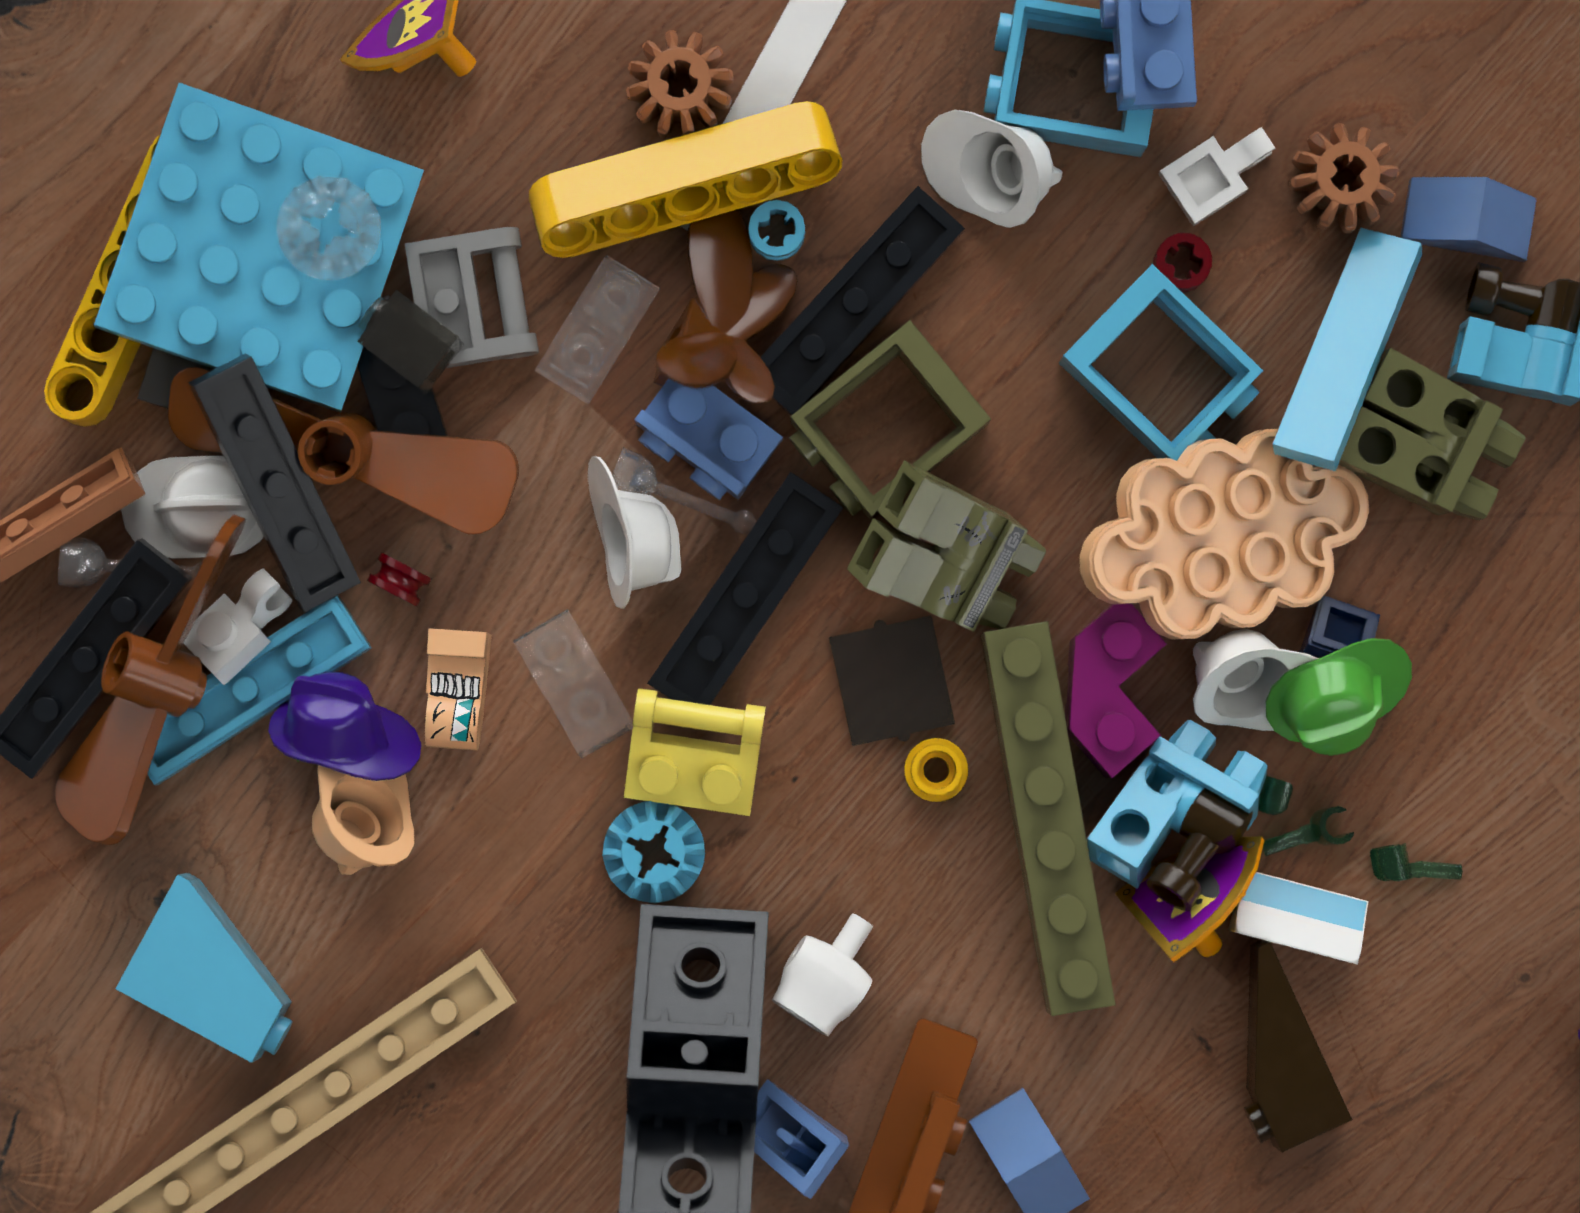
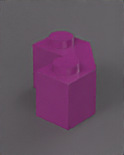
M1132 603L1111 604L1069 642L1067 702L1065 705L1068 736L1105 778H1113L1161 736L1118 687L1167 645L1160 635L1146 623L1145 618Z

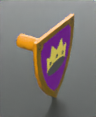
M395 0L358 36L340 59L343 64L359 71H381L392 68L395 72L401 73L437 53L458 77L468 74L476 64L474 56L453 34L458 0Z
M1262 836L1242 837L1238 845L1231 852L1215 853L1196 877L1201 885L1202 892L1190 911H1183L1169 905L1149 889L1146 882L1158 864L1151 867L1138 888L1128 883L1117 891L1115 895L1173 963L1194 947L1203 957L1213 956L1222 947V940L1215 929L1226 920L1246 895V891L1258 869L1265 840ZM1179 853L1167 857L1161 862L1174 864Z

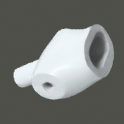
M852 913L832 945L811 936H804L789 956L783 968L781 981L772 1001L812 1029L825 1036H829L833 1029L841 1021L849 1017L857 1008L872 984V978L853 958L873 929V926L863 918Z

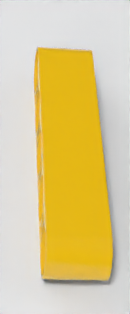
M805 101L550 173L538 179L531 186L529 202L543 250L553 257L567 258L820 186L838 175L842 168L843 160L824 107L814 102Z
M160 135L156 137L147 152L46 380L44 394L47 405L53 413L74 425L84 427L96 425L108 416L141 343L119 336L118 342L112 349L107 352L98 353L92 347L91 338L93 331L96 329L94 322ZM88 379L93 387L91 402L82 410L70 411L65 398L68 388L77 380Z

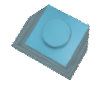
M190 873L177 874L115 989L251 1063L260 1059L265 1051L275 1055L293 1023L292 1020L284 1016L292 1001L202 881Z

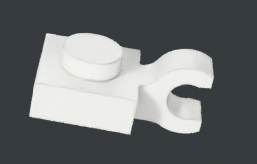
M1262 127L1226 151L1222 150L1215 137L1212 136L1160 170L1159 176L1194 227L1246 193L1248 187L1239 174L1270 156L1275 146Z
M262 568L247 580L236 605L224 593L194 622L184 644L225 685L271 642L261 629L272 619L281 615L293 600L281 588L279 583Z

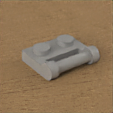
M502 227L404 243L426 371L500 359L522 358L539 353L536 333L529 332L516 252L517 249L522 247L518 227ZM491 254L504 336L486 339L473 262L474 255Z

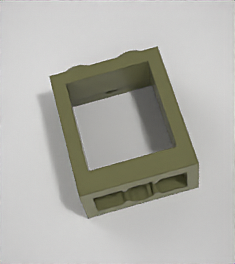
M911 320L790 416V423L797 431L789 439L811 467L822 461L837 479L836 482L829 486L834 496L851 516L856 515L862 510L870 521L879 514L877 510L893 480L873 495L816 426L815 423L898 356L957 427L915 461L913 465L930 473L987 427L991 421L989 415Z

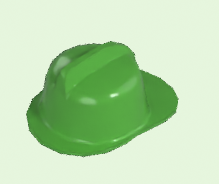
M1370 638L1352 643L1317 660L1293 668L1282 675L1272 685L1265 700L1266 718L1276 733L1287 740L1301 742L1302 746L1309 748L1315 753L1329 756L1346 754L1360 747L1370 737L1377 719L1390 712L1404 697L1412 679V662L1404 648L1389 639Z

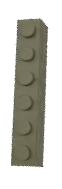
M1048 621L984 632L980 637L1046 1012L1051 1016L1114 1006L1116 1005Z

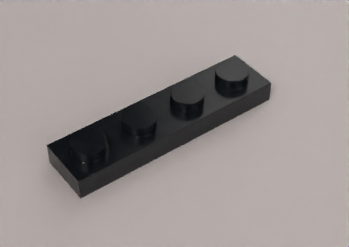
M919 186L913 190L761 356V359L771 372L775 385L772 399L790 416L808 403L963 234L965 228Z
M245 353L188 382L298 607L307 612L361 583L311 478L305 473L299 462L298 451L253 358Z
M790 472L647 684L673 700L711 705L840 515L843 507Z
M143 538L138 539L0 715V755L29 778L37 777L104 692L101 686L102 671L107 655L118 636L123 632H130L146 638L193 577Z

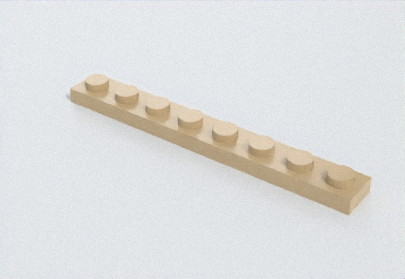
M482 948L477 950L90 1213L207 1212L517 1002L516 998Z

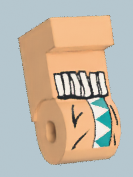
M428 629L426 747L476 751L479 749L484 716L491 634L476 631Z

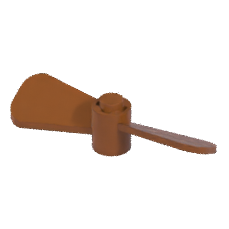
M203 366L183 369L176 374L170 386L168 408L170 427L175 436L186 446L195 450L222 453L188 382L212 370ZM271 397L298 451L299 462L303 470L310 478L319 483L335 485L350 478H355L465 534L484 533L496 526L507 513L519 476V464L513 450L501 441L375 430L374 426L366 418L355 413H339L321 420ZM329 435L327 439V447H325L326 438Z
M234 514L220 529L201 564L164 644L130 632H123L115 640L107 655L102 671L101 686L105 693L116 697L60 773L55 789L56 804L62 817L83 837L102 845H114L125 838L129 832L167 714L174 717L181 716L188 708L194 709L204 695L207 676L204 672H201L200 658L180 651L238 541L246 519Z

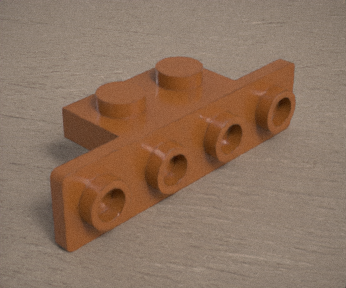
M925 1018L917 1020L848 1213H935L945 1184V1180L935 1177L943 1153L955 1156L967 1123V1119L957 1116L961 1106L958 1097L978 1045V1041L974 1036Z

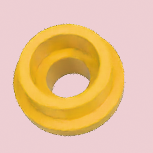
M931 738L918 743L909 752L904 765V775L909 788L918 797L931 802H941L953 798L962 790L968 777V763L962 750L953 742L941 738ZM934 757L941 758L948 766L946 778L938 783L929 781L924 775L925 763Z

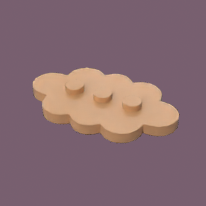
M1278 429L1254 431L1242 437L1237 445L1224 439L1200 440L1189 445L1177 461L1170 458L1148 459L1129 468L1121 478L1116 493L1119 519L1108 521L1094 528L1084 540L1079 556L1080 573L1086 587L1098 599L1110 604L1139 603L1146 623L1157 634L1171 640L1198 638L1210 632L1216 623L1229 628L1255 627L1268 618L1275 605L1281 608L1308 607L1321 600L1330 588L1334 576L1332 548L1343 546L1356 539L1365 527L1369 514L1367 491L1362 480L1353 471L1341 465L1337 466L1336 471L1275 455L1272 444Z

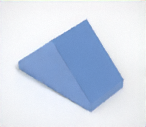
M1412 177L1409 181L1400 238L1416 241L1426 246L1525 262L1528 255L1537 198L1488 177Z
M767 1079L758 1091L754 1153L799 1192L811 1199L849 1147L848 1136Z
M1024 1088L1019 1089L968 1120L1023 1213H1068L1090 1199Z

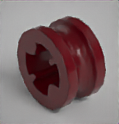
M1177 233L1169 236L1160 244L1154 255L1153 265L1182 293H1187L1198 288L1208 277L1212 268V254L1209 246L1202 238L1192 233ZM1178 247L1190 249V260L1199 263L1197 275L1190 270L1186 275V279L1174 277L1175 266L1165 263L1167 252L1169 251L1175 256L1179 251Z
M381 552L378 557L381 563L380 571L376 574H369L366 581L418 607L421 601L418 597V590L423 585L429 586L432 578Z

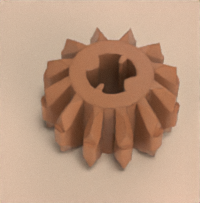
M675 30L666 32L665 39L668 49L663 52L650 40L643 43V52L651 64L642 61H631L628 66L629 74L642 82L632 84L626 88L629 101H646L636 112L638 121L641 124H645L660 114L657 132L663 138H667L671 133L674 122H681L683 135L695 132L692 120L699 118L707 128L717 126V118L708 106L729 109L732 103L731 96L718 88L728 86L734 81L731 69H714L724 57L723 50L719 46H715L700 55L703 37L702 34L693 32L689 37L686 48L679 47L678 35ZM676 73L689 74L691 87L694 88V91L689 94L686 89H683L684 97H672L669 83L666 82L667 78L671 76L674 81H677Z
M1335 124L1331 129L1330 141L1319 132H1314L1307 139L1312 153L1298 151L1294 155L1292 164L1306 174L1292 177L1288 182L1289 189L1295 192H1309V196L1302 200L1297 206V210L1303 215L1310 212L1315 206L1320 208L1322 212L1317 219L1318 228L1326 230L1334 220L1335 215H1338L1343 233H1352L1356 229L1357 215L1365 223L1372 225L1380 218L1376 204L1388 206L1394 201L1396 194L1382 183L1396 179L1399 175V169L1393 165H1379L1378 161L1390 151L1389 144L1386 142L1380 143L1372 151L1365 146L1370 138V129L1361 127L1353 137V140L1349 141L1348 132L1344 124ZM1336 165H1339L1340 173L1347 167L1355 174L1356 178L1350 184L1352 192L1348 191L1347 184L1341 190L1333 185L1331 179L1337 172Z

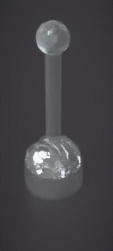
M622 448L612 473L618 490L646 495L657 494L727 522L740 535L749 534L755 525L756 518L748 510L734 512L658 482L656 470L647 458L640 453Z
M75 537L62 545L60 549L58 567L59 586L74 588L92 586L102 578L106 571L113 572L121 560L106 559L102 548L95 541L84 537ZM202 562L196 563L193 567H179L193 577L192 581H194Z

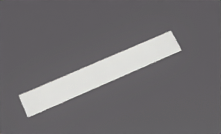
M790 0L723 124L790 105L847 0ZM689 223L680 227L688 230Z

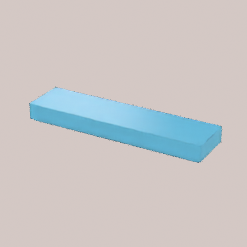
M1360 228L1272 445L1275 455L1336 471L1422 257L1421 243Z
M339 595L312 608L267 637L271 642L227 684L223 685L212 673L209 674L204 695L194 709L188 708L179 717L167 714L147 774L154 785H159L269 715L283 703L289 701L291 687L296 677H310L323 672H336L372 649V646Z

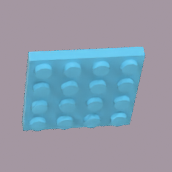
M179 82L94 322V327L213 369L246 353L253 358L266 387L341 413L424 170Z

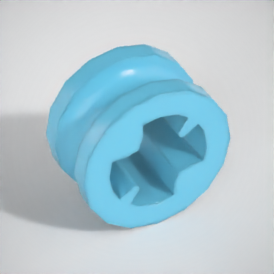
M772 200L763 203L755 209L750 217L748 231L751 245L765 259L774 261L789 259L799 251L804 242L805 224L803 216L795 206L787 201ZM770 215H784L785 225L791 222L794 224L795 234L786 235L783 240V246L768 245L770 243L769 236L763 239L759 236V227H765L770 224Z

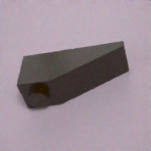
M1261 939L1250 945L1246 1088L1253 1104L1244 1107V1111L1259 1142L1262 1143L1270 1139L1275 1148L1285 1152L1351 1121L1352 1117L1271 943Z

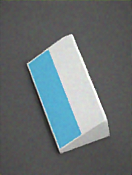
M1256 872L1246 891V895L1233 909L1228 930L1358 965L1368 901Z

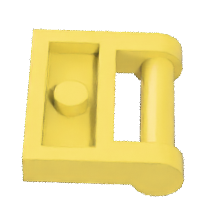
M638 688L624 798L750 816L766 707L747 704L746 710L659 698L657 697L658 691ZM654 723L740 735L742 736L741 745L654 733L653 726Z

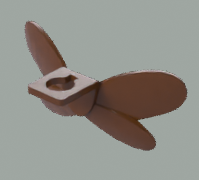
M738 210L689 223L687 236L688 260L697 296L689 301L664 345L657 352L654 359L657 368L654 383L663 387L669 378L687 387L708 388L726 380L729 387L740 398L753 403H768L772 400L775 389L771 372L761 357L746 341L764 330L783 313L795 294L798 282L797 275L793 269L783 264L768 265L753 274L752 248L749 234Z

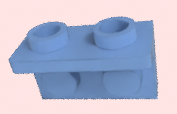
M1100 0L1102 29L1113 30L1114 54H1104V86L1106 93H1116L1117 111L1194 107L1197 103L1191 0Z
M671 379L666 381L646 410H641L634 419L636 425L644 431L638 439L640 443L668 463L675 454L695 468V471L689 478L718 500H721L726 492L739 500L783 440V436L715 386L691 388Z

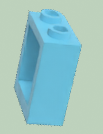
M1016 0L1012 14L1000 12L994 50L1006 52L1002 76L991 74L989 76L983 112L995 114L994 121L1002 124L1030 128L1047 142L1142 157L1148 146L1154 109L1123 111L1120 130L1013 112L1027 28L1113 42V30L1102 29L1100 9L1047 0Z
M1153 264L1085 332L1059 361V364L1156 458H1170L1175 461L1189 445L1200 440L1216 438L1207 428L1223 412H1226L1234 419L1260 393L1251 383L1263 372L1241 348ZM1152 302L1233 378L1172 441L1163 435L1092 366Z

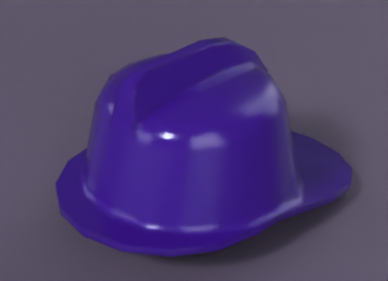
M323 672L310 677H296L291 687L290 700L280 705L270 717L269 736L273 745L283 754L353 777L373 781L396 779L410 772L420 759L421 741L415 728L402 716L376 705L368 687L357 677L343 672Z

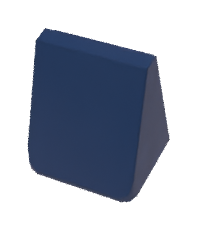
M1324 595L1321 600L1316 602L1300 652L1321 658L1352 643L1375 638L1380 615Z

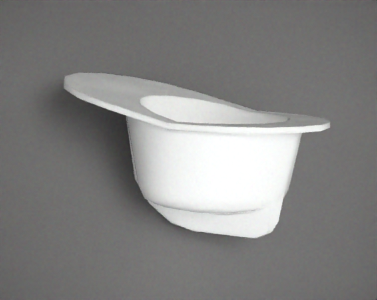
M952 110L938 115L927 127L921 143L922 165L928 182L938 195L953 206L987 219L996 225L1012 228L1026 223L1035 213L1038 203L1046 196L1050 187L1062 179L1063 172L1053 166L1050 150L1043 138L1036 132L1026 127L1005 125L973 112Z
M224 456L170 457L150 462L137 472L146 494L121 509L125 529L134 542L143 538L168 558H205L220 529L234 514L245 518L246 522L230 556L245 553L264 537Z
M598 456L591 457L588 463L589 491L605 550L608 584L616 607L625 608L629 602L631 591L669 582L679 577L681 573L679 532L675 518L662 502L651 495L618 490L614 478L602 458Z
M1249 629L1232 631L1219 637L1214 642H1198L1193 648V656L1197 664L1195 672L1198 685L1193 698L1194 711L1206 723L1231 725L1261 731H1274L1266 718L1265 703L1272 685L1287 671L1319 658L1306 653L1279 649L1262 633Z

